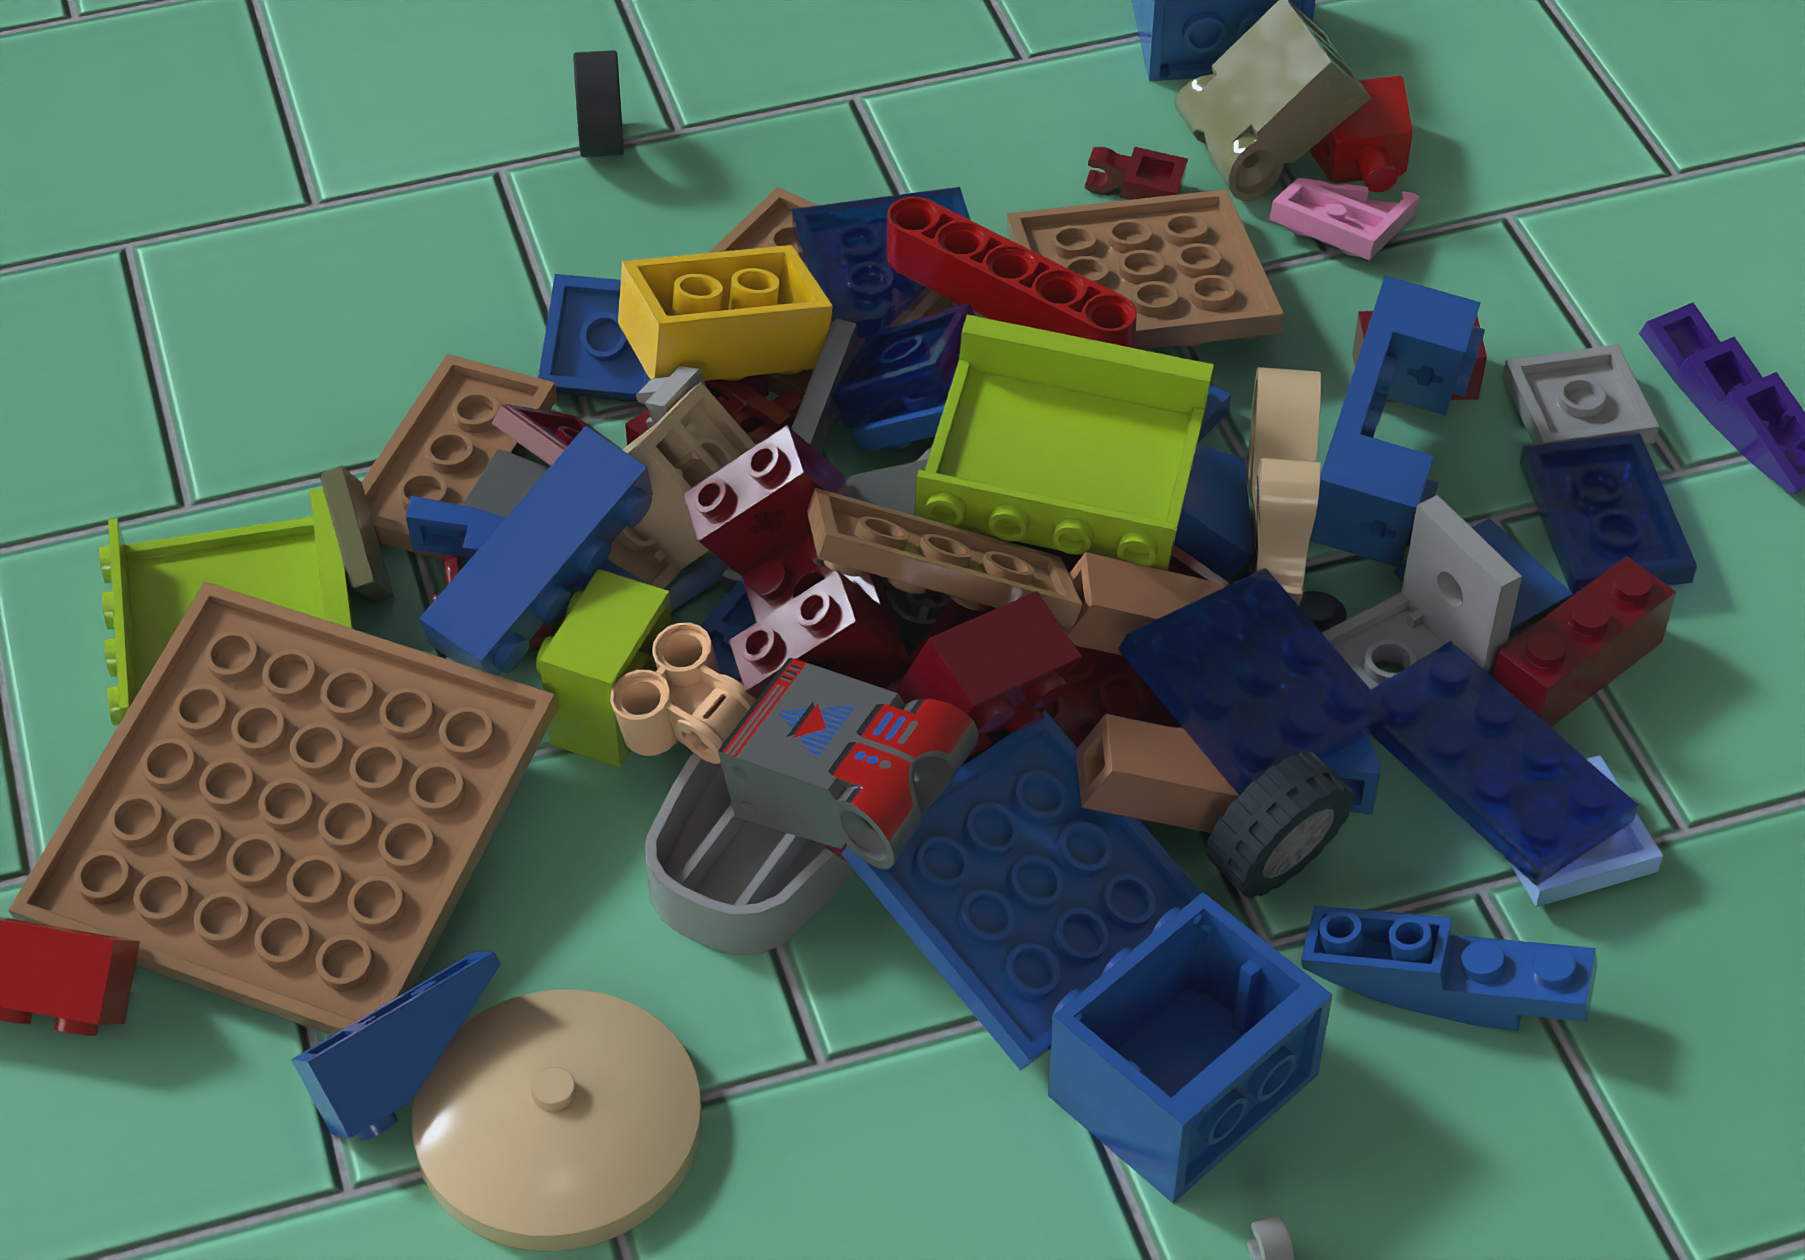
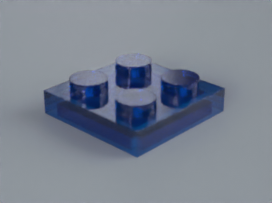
M970 303L868 335L831 395L842 416L866 409L869 413L877 412L890 406L898 398L915 393L919 397H926L937 393L947 386L950 382V376L959 361L961 334L966 316H976Z

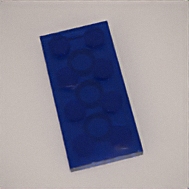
M1452 641L1439 647L1354 700L1353 710L1362 727L1535 886H1538L1634 821L1638 804Z

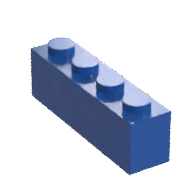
M585 426L421 615L419 619L429 643L457 663L498 676L502 672L506 674L512 672L524 659L529 649V640L544 623L551 624L555 622L564 612L571 598L570 592L584 575L591 576L604 565L610 555L612 542L626 526L629 528L636 526L648 512L652 503L653 492L647 466L588 426Z

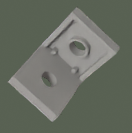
M1436 495L1417 505L1402 592L1302 643L1321 645L1363 729L1378 744L1491 684L1498 651L1507 645L1522 576L1443 499ZM1379 661L1387 664H1400L1405 670L1399 673H1388L1380 670L1374 664Z

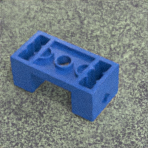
M1387 275L1384 276L1320 474L1318 506L1310 541L1392 566H1400L1406 545L1410 546L1417 505L1434 497L1438 488V482L1427 479L1434 456L1373 437L1377 425H1379L1386 399L1446 416L1452 393L1465 396L1485 333V329L1474 326L1481 302Z

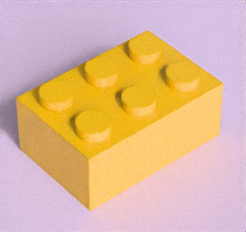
M792 245L622 261L618 324L650 379L670 377L679 366L698 368L704 381L717 379L737 381L746 376L771 373L791 375L797 374L802 370L815 369L830 330L833 305Z

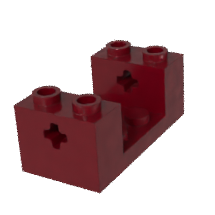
M788 425L683 494L698 542L742 576L756 619L755 624L729 640L745 692L757 700L789 657L881 687L908 670L912 666L880 576L863 571L861 576H847L839 570L834 571L824 564V560L818 559L807 514L814 489L818 488L850 498L851 495L843 473Z

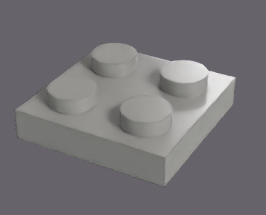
M1619 344L1505 361L1502 377L1540 460L1655 443L1659 424Z

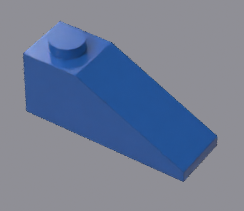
M473 952L291 1059L332 1135L351 1138L356 1135L361 1142L379 1135L398 1121L394 1111L414 1099L500 967L501 963L495 952Z

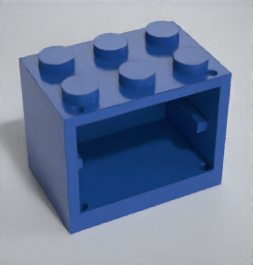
M1202 892L1182 910L1179 907H1175L1165 913L1154 927L1152 934L1133 950L1131 948H1124L1109 961L1102 976L1084 991L1075 989L1059 1002L1051 1019L1053 1024L1051 1053L1049 1056L1048 1096L1170 1202L1175 1203L1318 1076L1333 994Z

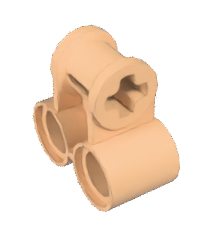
M677 623L668 626L658 634L653 643L652 654L658 670L656 672L651 670H635L627 673L617 680L611 690L610 702L625 744L634 753L643 756H655L666 752L679 741L703 760L712 764H719L721 761L718 750L755 703L756 699L745 692L743 684L732 677L721 674L709 634L701 626L693 623ZM651 711L650 713L640 715L644 712Z

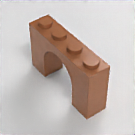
M1085 552L1069 573L1082 607L1074 628L1062 626V628L1076 646L1129 657L1154 670L1170 685L1179 698L1186 715L1187 727L1173 728L1105 714L1075 751L1082 808L1213 833L1214 826L1219 818H1222L1231 803L1254 780L1256 781L1259 778L1254 772L1250 747L1251 724L1245 715L1241 689L1243 673L1241 667L1237 664L1233 639L1234 617L1229 612L1225 584Z

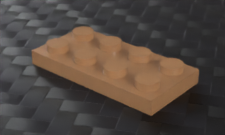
M447 354L362 480L379 543L443 561L446 557L453 556L413 550L406 522V513L411 495L463 505L498 449L520 457L526 450L524 446L492 424L500 406L510 404L550 411L557 400L555 382Z
M814 489L807 514L817 557L824 560V564L834 571L839 570L847 576H861L863 571L888 578L889 583L896 588L909 593L924 594L927 589L951 595L952 600L959 605L975 611H988L990 606L999 608L1038 591L1060 625L1074 628L1082 603L1061 556L822 489Z

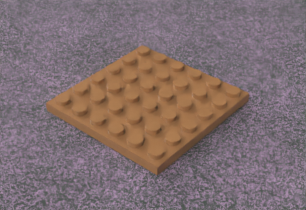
M204 582L8 911L14 919L140 941L136 966L332 1036L415 986L559 708L555 694Z

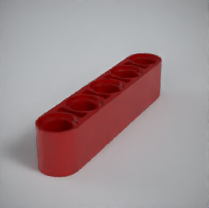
M906 197L897 200L888 209L887 261L891 268L898 273L988 319L1134 348L1137 309L1133 302L1125 296L931 200L922 197Z

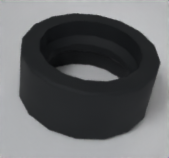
M617 51L575 52L573 54L580 155L581 157L623 155L624 141Z

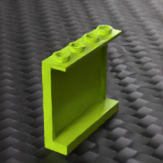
M967 315L961 334L959 361L925 471L918 470L913 515L975 533L998 537L1006 541H1017L1073 555H1084L1085 552L1168 571L1206 410L1214 364Z
M323 488L309 489L312 517L125 544L118 518L108 519L109 545L99 546V558L105 584L112 583V591L102 592L101 599L106 627L108 630L114 629L115 638L104 639L108 672L110 677L117 676L118 686L107 687L108 708L113 726L119 725L204 582L355 630L350 583Z

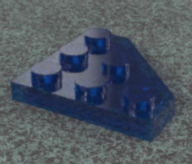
M960 187L792 209V227L800 257L833 305L831 324L835 322L836 318L856 323L858 338L882 335L927 287L898 273L889 265L887 261L888 209L899 199L922 197L971 220Z

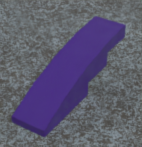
M1694 302L1647 321L1639 335L1672 380L1709 423L1749 462L1790 495L1805 490V412L1779 374L1775 372L1762 377L1735 336L1721 342Z

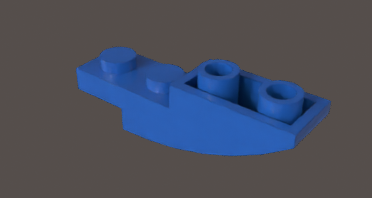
M1314 905L1301 958L1303 969L1365 997L1401 1009L1460 1023L1511 1031L1519 1030L1521 1015L1588 1022L1597 970L1596 948L1460 936L1454 934L1453 920L1450 917Z

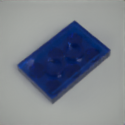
M1640 433L1523 446L1520 466L1568 589L1573 595L1626 556L1667 586L1693 583L1697 564Z

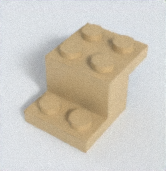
M702 382L689 390L654 426L622 449L647 466L653 492L652 503L644 518L632 528L626 526L612 542V549L607 560L646 583L664 589L680 570L709 551L697 540L683 494L756 446Z

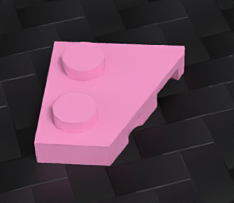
M1297 178L1273 200L1269 220L1288 227L1297 235L1313 237L1335 246L1346 255L1362 257L1370 261L1416 215L1420 196L1410 192H1402L1399 203L1367 199L1368 187L1350 184L1334 185L1321 180Z

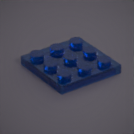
M1266 568L1127 633L1118 648L1239 796L1254 780L1256 781L1265 771L1274 765H1278L1285 758L1308 751L1309 753L1314 752L1323 760L1379 730L1391 715L1390 711Z

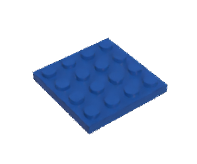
M1046 711L1042 713L1045 719L1017 732L1014 731L959 769L941 795L925 810L922 824L896 862L889 869H879L867 863L848 845H846L841 853L1020 1071L1051 1049L1052 1015L1059 1002L1068 993L1075 989L1084 991L1102 976L1109 961L1124 948H1131L1132 950L1152 934L1154 927L1165 913L1175 907H1179L1182 910L1202 893L1138 818L1082 808L1075 753L1077 747Z

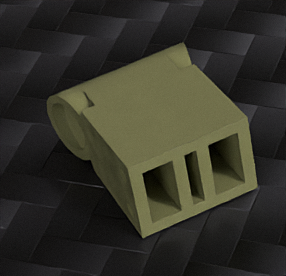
M1279 0L1212 65L1213 74L1196 78L1180 89L1175 98V107L1196 139L1207 145L1212 164L1234 197L1242 201H1250L1266 194L1275 185L1282 172L1284 163H1295L1371 99V96L1324 31L1291 1Z

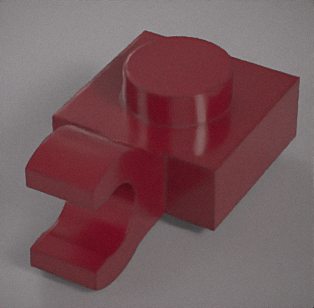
M1093 147L1088 166L1102 169L1105 172L1090 170L1085 182V189L1096 194H1106L1115 188L1122 187L1120 198L1128 200L1178 195L1186 175L1188 158L1134 147L1130 157L1116 153L1106 147Z

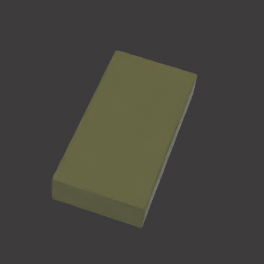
M342 466L321 473L322 477L320 480L350 587L373 603L394 596L362 482Z

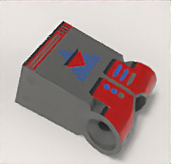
M789 657L720 747L718 754L736 818L842 849L846 843L867 863L879 869H889L896 862L922 824L925 810L941 795L977 745L979 731L974 720L963 710L948 702L934 699H918L905 704L898 693Z

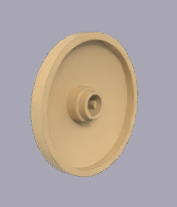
M558 989L524 994L489 1007L472 1017L459 1028L414 1097L412 1108V1136L417 1161L424 1181L440 1206L457 1222L481 1237L502 1245L533 1251H561L592 1246L615 1238L647 1220L673 1196L684 1181L698 1151L702 1129L701 1097L697 1074L688 1053L673 1032L655 1016L631 1002L615 996L586 990Z

